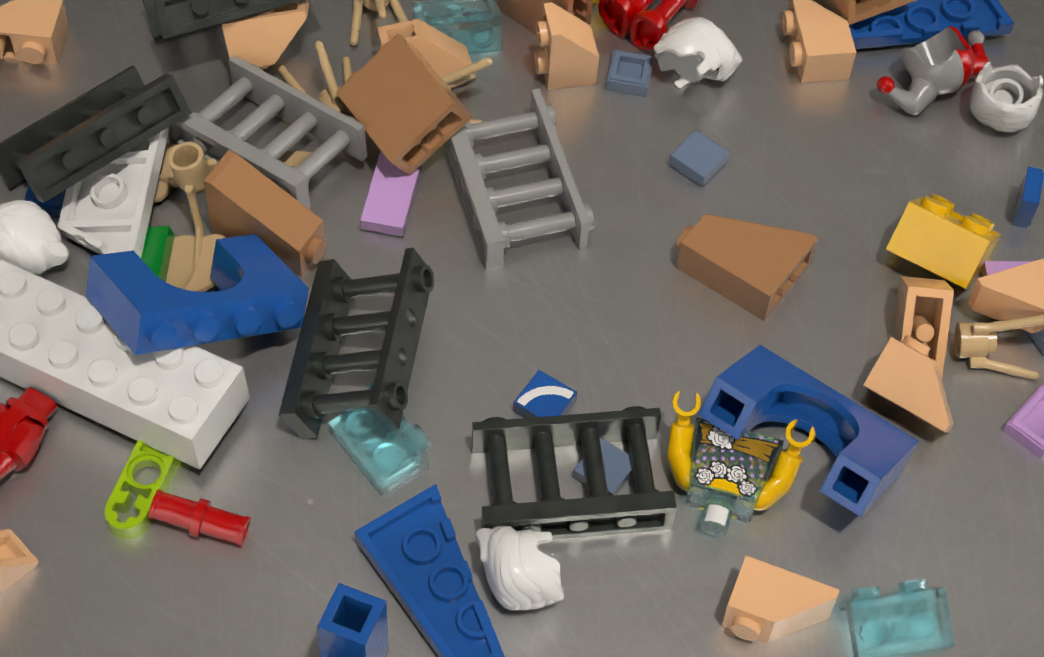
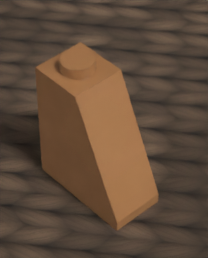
M228 150L204 180L212 234H220L226 238L256 234L296 275L302 277L309 266L317 264L325 253L327 241L324 240L323 220L238 154Z
M704 214L694 227L687 225L679 235L675 245L679 249L676 268L765 321L811 264L818 238L810 233Z

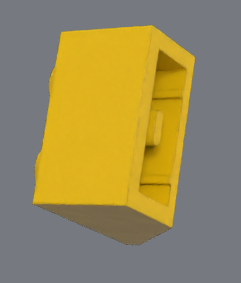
M936 194L909 201L886 250L965 289L970 287L981 271L984 261H987L1001 236L1000 233L992 230L995 223L975 213L963 216L953 211L955 206L953 202Z

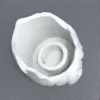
M693 17L678 22L667 33H664L660 41L654 45L655 57L658 59L661 71L673 69L679 74L678 80L674 83L679 90L689 83L696 84L703 78L725 81L743 61L738 50L725 35L724 31L702 17Z
M987 62L978 73L970 98L971 113L981 124L994 128L996 131L1016 132L1025 129L1036 117L1043 95L1042 75L1031 78L1017 64L993 68L991 62Z
M25 200L9 201L0 204L1 260L35 275H41L46 270L61 265L68 259L69 250L61 242L60 232L56 229L54 221L50 219V215L45 210H42L37 204Z
M496 526L492 529L482 528L476 531V540L481 549L480 559L484 564L487 581L493 595L501 606L508 610H529L542 608L545 605H550L564 599V590L561 586L560 563L555 558L538 550L539 544L552 542L551 532L516 531L511 526Z

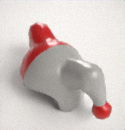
M949 26L915 47L904 48L899 53L912 77V83L908 91L897 88L892 78L887 76L881 77L877 81V89L882 94H888L905 112L912 115L922 113L938 95L953 93L962 88L969 79L976 78L984 65L989 62L982 45L985 40L984 34L977 30L971 31L965 41L956 27Z

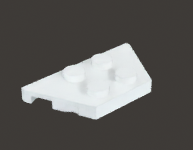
M170 127L66 189L57 226L64 237L100 255L134 250L140 258L142 257Z

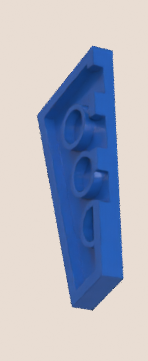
M917 0L850 24L849 28L855 49L922 43L949 26L956 27L963 38H966L971 31L975 30L980 31L984 36L1011 34L1014 22L998 0Z
M436 484L355 531V541L438 657H505L484 603L478 596L473 583L472 573L467 561L463 558L456 540V533L450 518H447Z

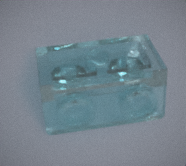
M436 0L412 3L413 19H420L467 46L469 55L497 52L503 49L501 12L496 0Z
M374 382L367 385L366 390L372 389ZM371 408L346 411L328 422L330 434L382 498L429 469L430 441L424 430L418 424L412 426L403 414L400 428L397 430H390Z
M916 579L898 582L899 592L881 594L880 586L851 590L852 599L838 601L840 611L847 612L854 657H892L954 647L955 643L945 587H928L927 579Z

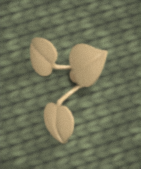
M183 142L178 145L166 143L153 203L165 199L171 190V186L180 187L186 192L194 222L195 237L180 235L174 238L166 283L185 290L204 292L216 285L210 279L216 239L226 237L220 234L204 236L196 194L205 191L204 180L217 165V161L214 158L206 160L202 148L194 142ZM287 151L277 160L288 166L297 167L313 152Z

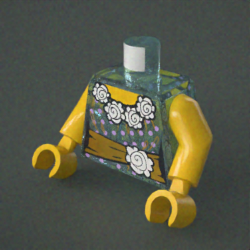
M678 390L671 400L672 408L677 413V421L671 423L667 460L677 486L686 491V505L703 511L699 524L700 528L710 535L723 536L728 532L731 519L744 523L750 522L756 510H768L789 493L803 461L800 453L803 448L810 446L815 440V428L812 426L806 441L796 442L793 439L792 432L798 420L795 419L790 422L786 428V438L789 441L787 449H782L783 440L750 431L737 440L705 419L697 417L695 425L692 424L691 416L700 409L701 398L695 392V405L692 410L688 412L682 411L677 403L680 390Z

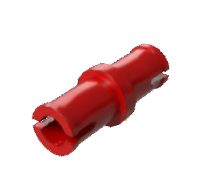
M160 489L156 491L152 499L148 515L151 520H159L188 529L189 535L199 538L202 534L235 543L240 547L243 546L251 524V517L212 507L209 500L200 498L196 502L163 492Z

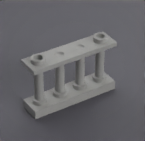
M235 55L228 60L232 85L200 112L194 111L170 126L168 133L171 144L178 145L183 142L198 144L202 148L206 160L214 158L218 163L228 150L238 154L308 209L311 208L308 180L339 152L344 151L360 161L367 158L365 126L359 123L355 118L340 113L264 72L257 65L250 64ZM244 97L260 105L232 130H224L213 124ZM275 115L292 123L263 149L256 148L245 142ZM307 133H311L325 141L297 167L288 166L277 160Z
M540 88L533 89L531 92L530 112L474 124L468 121L444 143L486 270L503 266L504 248L510 247V242L571 229L580 250L587 248L589 230L594 229V216L591 206L588 203L583 204L555 130L557 121L552 104L545 103ZM535 129L540 143L538 146L482 157L481 153L474 154L472 148L477 140ZM541 162H547L553 178L494 191L493 187L486 188L483 180L486 178V174ZM559 195L565 213L506 225L504 221L498 222L495 215L500 207Z

